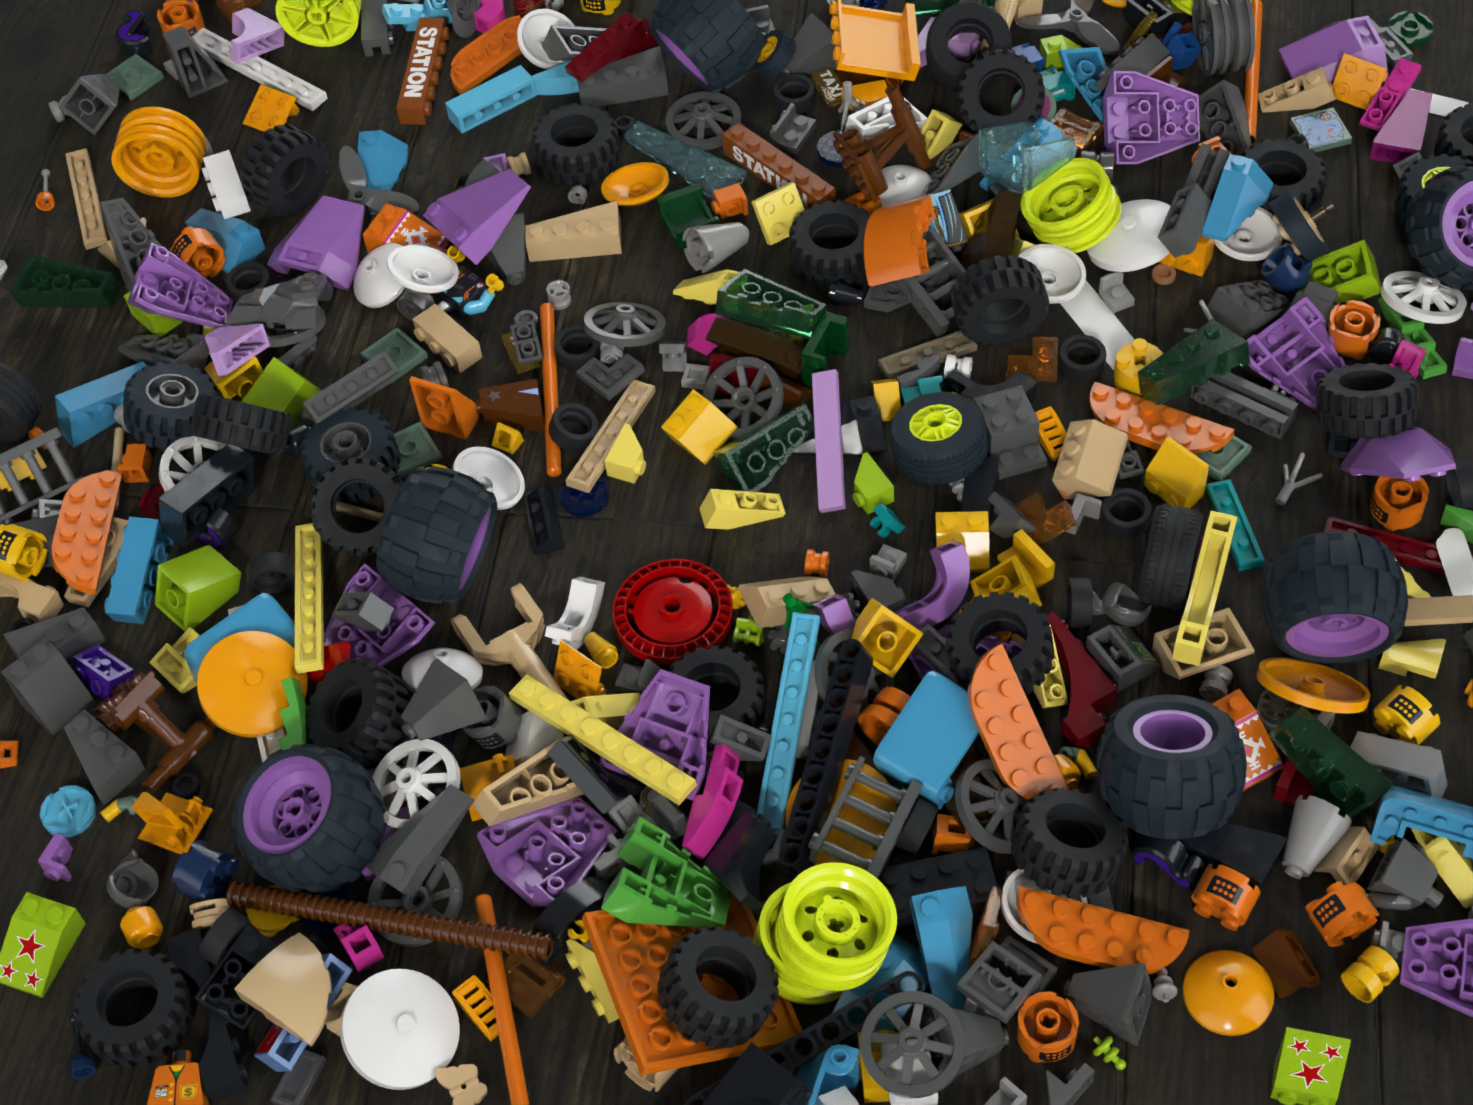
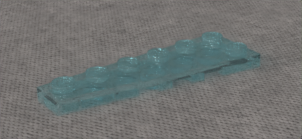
M637 121L625 133V141L646 155L651 156L659 164L664 163L674 174L679 173L685 177V181L690 185L699 182L702 192L713 200V191L737 183L741 185L748 177L747 170L690 144L683 143L673 136L640 121Z

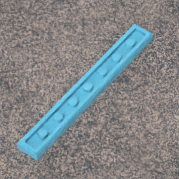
M793 612L757 809V815L761 813L772 823L770 827L772 831L784 829L786 807L790 796L821 620L819 615Z

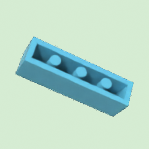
M519 65L445 102L449 120L461 133H464L537 96L534 79Z

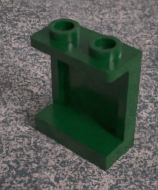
M699 182L656 197L658 214L678 250L687 247L686 241L682 239L687 228L720 224L718 216H713L704 201L702 187Z
M825 311L802 351L803 385L813 389L812 373L827 371V361L832 353L846 357L849 351L848 318Z

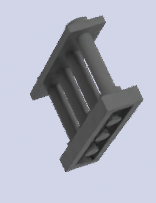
M931 227L928 229L925 238L927 241V253L933 251L940 261L930 266L929 272L896 280L895 283L933 333L939 338L946 334L950 323L949 319L954 317L955 314L953 307L945 311L940 310L935 301L950 293L959 276L967 271L947 247L943 236ZM944 269H947L954 278L930 293L926 292L921 286V282Z
M383 351L303 402L302 406L305 410L296 416L302 424L311 427L313 423L318 425L341 409L345 411L354 408L391 384L389 378L397 374L399 370L386 351Z
M57 427L0 454V471H2L20 504V507L6 513L0 502V525H7L13 522L12 516L38 504L39 499H49L65 490L68 491L73 484L84 478L83 476L77 479L74 477L59 449L57 438L62 435ZM42 445L45 449L48 448L67 483L55 490H52L34 456L36 454L34 449ZM19 456L22 460L25 459L43 493L42 496L32 501H29L11 468L13 465L11 460Z
M860 756L856 765H849L844 776L847 782L820 834L815 832L810 840L808 848L812 849L809 860L815 863L820 851H823L850 865L866 870L878 879L919 798L923 785L913 780L908 790L905 788L900 790L862 772L865 758ZM858 782L896 800V804L900 805L897 812L891 810L889 813L851 795L850 793L855 783ZM844 804L885 823L884 826L888 828L885 836L882 834L877 836L839 818L838 816ZM832 828L873 846V850L876 851L873 859L869 857L865 859L827 841L826 839Z

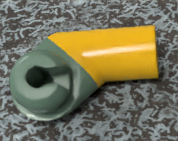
M1068 746L1060 749L1059 754L1067 756L1080 768L1085 779H1091L1097 775V770L1085 750Z
M132 795L118 798L103 809L100 814L108 823L125 809L131 815H135L136 812L133 810L132 805L138 797Z

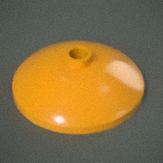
M651 162L634 163L621 167L608 175L601 186L603 197L609 202L617 201L619 206L645 204L658 197L665 190L669 183L668 171L662 165Z
M1219 950L1199 957L1189 967L1183 982V999L1189 1013L1201 1026L1217 1034L1238 1036L1256 1030L1267 1020L1274 1003V988L1268 973L1257 961L1240 952ZM1226 981H1232L1236 986L1230 987L1226 984Z

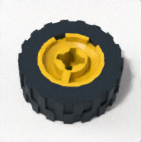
M781 29L771 30L764 35V48L760 51V57L752 70L765 80L777 77L792 60L796 50L795 41Z

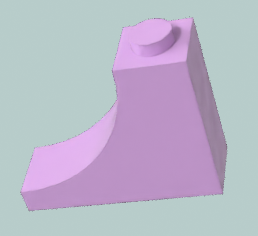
M250 8L232 13V33L238 37L231 40V61L240 63L284 46L285 30L279 23Z
M934 17L929 19L918 35L920 68L927 65L926 41L929 28L935 19ZM959 33L949 40L947 49L955 59L971 61L974 54L979 53L981 41H979V35L976 33Z
M262 323L219 327L205 336L218 376L229 374L250 360L252 356H256L270 346Z

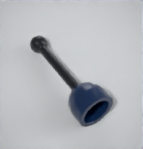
M73 1012L69 1015V1022L73 1024L77 1055L70 1063L71 1076L75 1079H85L95 1073V1063L90 1055L83 1053L81 1035L75 1026V1013Z

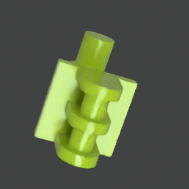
M751 613L748 619L737 618L733 643L743 641L745 645L755 643V646L760 647L764 640L763 628L757 627Z

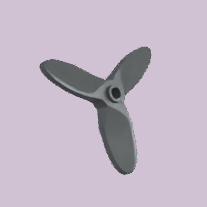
M1071 0L1069 9L1064 12L1021 18L1018 22L1019 27L1026 29L1061 28L1074 32L1082 42L1090 47H1100L1101 52L1106 55H1117L1120 48L1117 39L1103 25L1088 17L1094 0Z
M346 145L341 148L339 152V167L343 181L349 190L348 198L345 201L364 205V212L369 210L376 214L380 212L386 203L406 209L413 215L420 212L418 202L410 196L390 190H369L366 172L357 153Z

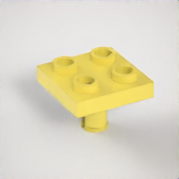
M793 182L751 202L768 245H773L789 237V230L797 216L800 217V213L804 211L796 185Z

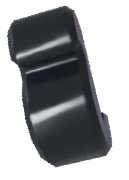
M132 10L124 16L125 23L115 33V38L121 52L129 57L137 54L143 58L154 52L149 38L144 36L150 28L144 22L145 15L140 10Z
M219 507L208 521L207 530L195 540L199 539L206 545L216 549L226 547L237 530L235 519L227 510Z
M1141 834L1131 850V858L1135 864L1147 863L1152 860L1178 886L1183 888H1194L1205 869V864L1201 857L1197 854H1189L1179 839H1161Z

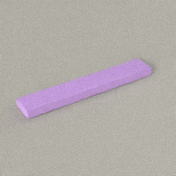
M836 369L812 373L818 506L821 513L846 509L839 378Z

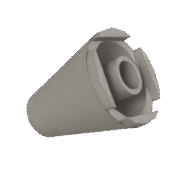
M740 222L687 228L682 237L683 241H686L687 244L684 253L688 262L696 271L702 270L701 273L708 272L747 244L749 230Z
M1299 795L1295 802L1282 859V865L1286 868L1285 872L1296 879L1309 877L1349 829L1352 823L1351 818L1347 814L1345 818L1341 817L1338 814L1340 809L1323 799L1309 795L1307 800H1303V795Z

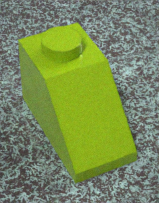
M1063 35L1040 39V53L1043 54L1045 59L1043 69H1048L1053 65L1057 71L1065 70L1059 51L1080 49L1082 47Z
M866 452L862 455L855 477L853 499L858 507H862L867 514L874 512L873 509L879 503L886 506L894 502V486L869 453Z

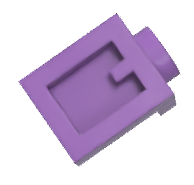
M55 833L38 860V863L44 870V875L54 881L62 879L70 882L72 878L64 864L69 861L73 848L65 836Z

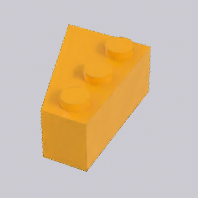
M1200 234L1193 252L1176 258L1169 253L1158 263L1202 277L1213 258L1215 240L1202 237Z

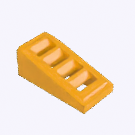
M1049 406L1035 412L1040 422L1038 440L1054 462L1059 460L1062 447L1055 450L1053 447L1064 444L1067 433L1056 412Z
M142 792L132 805L133 810L149 825L178 830L184 827L182 821L167 806L147 792Z
M473 975L457 987L452 994L456 1003L491 1042L498 1036L496 1023L489 1028L486 1026L495 1018L492 996L478 977ZM482 998L485 999L477 1007H475L474 1009L472 1008V1006L476 1004L479 1000H481ZM490 1007L493 1008L489 1013H487L484 1017L480 1019L479 1016L482 1013H484Z

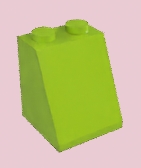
M273 357L241 402L291 414V426L301 423L296 415L305 410L302 406L303 402L322 390L301 374Z
M210 545L204 546L158 565L154 605L184 632L189 627L194 629L239 592L241 572Z

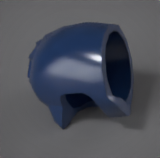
M1286 243L1276 248L1267 257L1260 272L1275 289L1283 293L1292 294L1305 288L1313 264L1312 260L1300 258L1294 252L1293 247Z

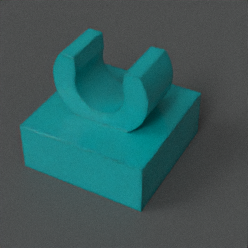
M879 503L873 509L878 517L873 518L870 525L877 528L882 524V528L877 532L879 536L884 538L889 535L891 530L899 534L905 528L895 513L882 503Z

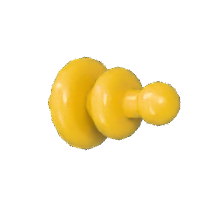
M727 584L731 592L733 609H740L745 606L746 603L738 587H731Z

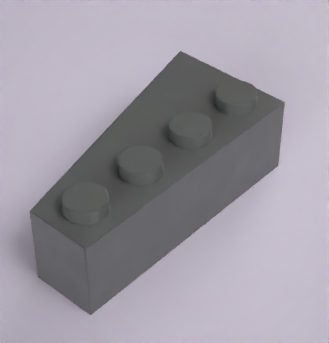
M660 46L611 62L594 72L583 82L577 80L581 105L590 104L592 107L669 95Z

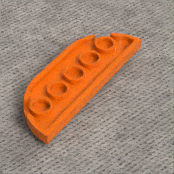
M520 15L499 22L456 54L451 63L450 75L452 84L460 95L476 87L522 53L517 42V29L523 19L520 18Z
M1094 382L1090 391V410H1092L1096 417V421L1127 433L1129 441L1159 450L1165 439L1171 437L1197 456V453L1211 450L1213 453L1221 449L1234 437V429L1098 382Z
M106 470L80 479L70 487L62 501L52 541L53 566L56 572H59L66 579V583L69 586L87 594L96 595L122 481V472Z
M998 644L987 651L978 661L971 683L968 686L970 713L995 769L1003 783L1008 788L1014 790L1017 796L1026 800L1048 789L1051 792L1055 788H1064V790L1069 791L1003 644Z
M1019 886L1016 890V906L1022 924H1026L1035 936L1034 940L1044 949L1066 959L1105 969L1141 963L1146 965L1148 974H1153L1176 960L1183 951L1189 937L1190 930L1022 886Z

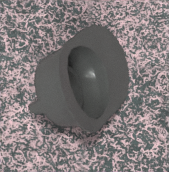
M448 0V10L452 15L453 28L458 36L467 38L474 34L477 28L473 13L480 9L481 0Z

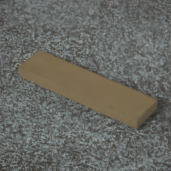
M957 331L878 359V366L886 379H897V376L915 371L916 362L923 358L939 354L940 363L946 362L948 354L960 357L977 351V343L968 339L961 331Z

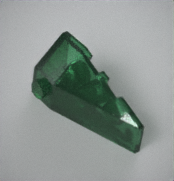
M803 403L737 438L713 454L724 475L739 491L757 492L770 483L777 470L784 466L791 453L815 428L814 419L806 403Z

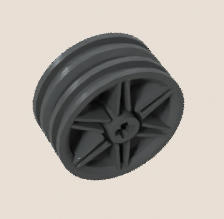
M1194 0L1192 32L1202 47V51L1197 56L1201 72L1205 76H1212L1214 73L1217 75L1224 74L1226 70L1230 73H1235L1239 70L1248 71L1252 66L1255 53V23L1251 1Z

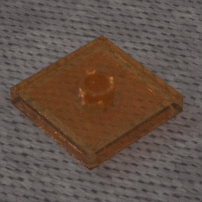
M993 886L990 890L977 925L968 963L969 967L975 963L988 947L990 940H995L1000 924L996 921L1003 893L1001 888Z

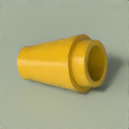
M595 632L585 636L583 642L596 664L607 669L617 662L618 653L614 645Z

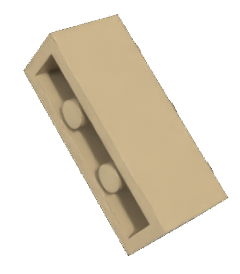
M436 304L413 318L415 336L421 342L425 341L434 354H439L448 367H454L461 373L483 358L479 342Z

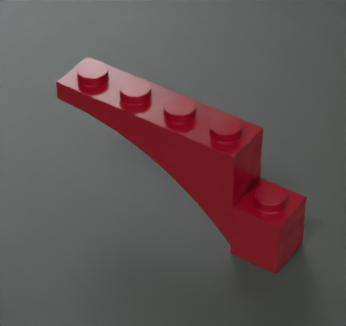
M625 12L565 66L566 73L583 82L594 72L617 59L658 47L659 44L649 30V18L644 17L640 21Z
M1052 612L1046 616L1049 620V625L1051 624L1057 654L1061 659L1069 689L1068 716L1062 720L1061 734L1071 747L1085 750L1100 741L1107 725L1101 711L1115 704L1118 688L1113 678L1107 677L1101 670L1098 660L1095 657L1091 658L1086 652L1083 642L1072 635L1067 623L1063 619H1059Z

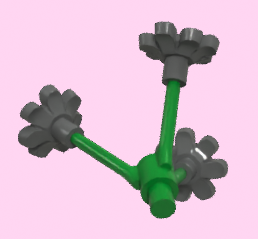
M791 593L785 594L782 599L786 608L785 624L775 626L774 630H770L767 634V637L772 640L769 647L772 650H777L781 647L780 651L783 654L786 653L793 612L807 614L806 609H814L813 604H815L794 598ZM853 593L840 595L846 598L852 616L857 620L859 613L855 612V610L860 607L859 600H853ZM818 640L815 648L816 654L821 646Z

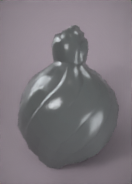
M1112 583L1107 588L1102 600L1093 591V616L1100 617L1105 615L1116 626H1136L1142 623L1150 614L1152 605H1143L1136 593L1125 584Z
M131 849L115 870L110 872L107 880V891L117 904L125 908L144 906L157 891L158 875L142 858H138V853L135 849Z

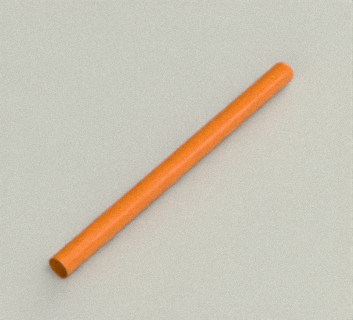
M1261 0L1251 1L1255 23V53L1252 66L1245 73L1244 104L1252 145L1256 142L1263 9Z
M544 303L540 306V326L543 357L547 474L550 477H558L562 473L561 447L551 439L549 434V423L556 408L559 407L554 306L550 303Z
M488 894L477 896L475 898L478 922L483 923V926L488 923L493 927L496 925L491 896ZM487 948L483 951L511 1105H530L502 953L498 952L497 949L490 951Z

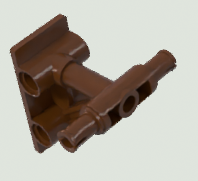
M898 84L891 85L885 89V93L892 105L891 114L896 123L895 126L870 139L865 138L863 140L857 129H851L842 134H839L837 131L833 133L835 141L832 143L837 153L843 159L841 163L846 173H849L852 181H855L866 199L870 198L874 204L878 202L877 196L883 194L888 189L881 169L903 144H905L907 151L913 154L919 169H927L932 164L925 150V138L922 137L911 112V105L904 100Z
M151 670L145 674L141 671L130 679L128 678L124 682L119 683L111 691L113 697H109L106 701L103 700L92 712L95 714L93 717L114 735L121 728L127 730L134 723L170 747L158 760V767L142 782V785L150 793L156 794L158 789L170 777H177L184 765L195 756L206 742L212 740L214 731L218 726L206 716L202 721H195L183 733L158 709L160 706L154 702L165 689L154 677L156 673Z

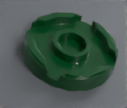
M1403 11L1390 18L1387 27L1406 47H1418L1426 44L1431 39L1433 23L1422 13L1408 14L1409 11Z

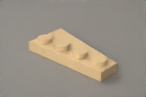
M113 517L96 595L87 594L68 586L64 595L68 602L89 608L117 567V553L122 547L123 529L128 524V520Z

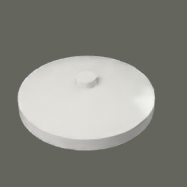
M1150 199L1122 203L1121 216L1115 228L1101 242L1087 249L1090 260L1096 266L1108 271L1129 272L1157 263L1170 253L1157 238L1170 205Z
M409 969L382 971L362 982L346 1002L340 1021L342 1047L353 1068L371 1083L387 1089L406 1090L430 1082L436 1077L435 1070L437 1068H446L450 1063L459 1042V1017L451 997L435 980L423 973Z

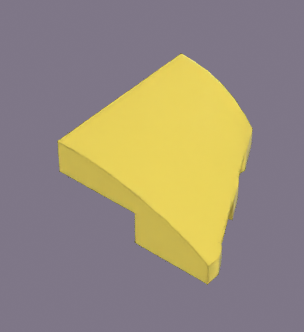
M1446 639L1396 642L1392 647L1383 652L1378 669L1405 677L1407 671L1435 679Z

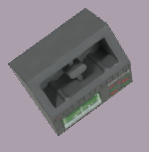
M1108 625L1087 637L1086 652L1091 658L1095 657L1098 660L1101 670L1107 677L1113 678L1118 688L1117 693L1162 668L1159 661L1130 627Z

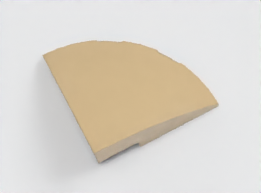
M300 932L273 949L234 988L241 1000L262 1012L268 1020L311 1047L320 1035L328 1017V996L332 994L330 973L325 967L319 950Z

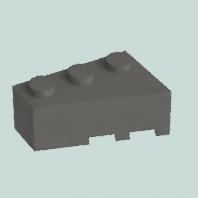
M183 26L162 34L178 80L189 98L229 82L220 67Z
M84 607L3 634L17 658L45 638L61 653L68 664L73 662V656L106 641L96 622Z
M86 710L79 713L64 727L95 792L104 806L145 770L137 753Z

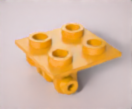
M1344 53L1332 85L1335 99L1367 110L1381 87L1382 81L1385 82L1387 79V68Z
M260 85L242 124L263 132L268 129H274V126L285 125L288 116L299 113V108L295 104L297 98Z
M561 640L553 676L559 687L576 699L585 696L605 695L607 690L604 688V684L599 683L602 667Z
M503 753L492 756L493 759L459 768L464 792L476 799L482 789L516 768L512 754L506 756ZM471 805L469 812L472 822L483 819L473 805Z
M166 792L160 802L167 806L182 821L184 827L178 830L146 824L138 839L180 855L183 852L188 854L191 849L189 845L196 841L214 810L203 806V800L199 797L194 796L192 799L186 800Z

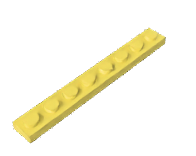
M314 523L295 526L294 666L297 674L324 669L323 540L320 538L319 533L315 531L312 525Z
M526 674L509 692L511 700L568 736L573 735L579 743L677 805H680L697 786L696 780L529 675Z

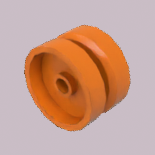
M883 688L874 698L873 704L868 705L859 715L858 723L861 730L877 747L911 697L897 688Z

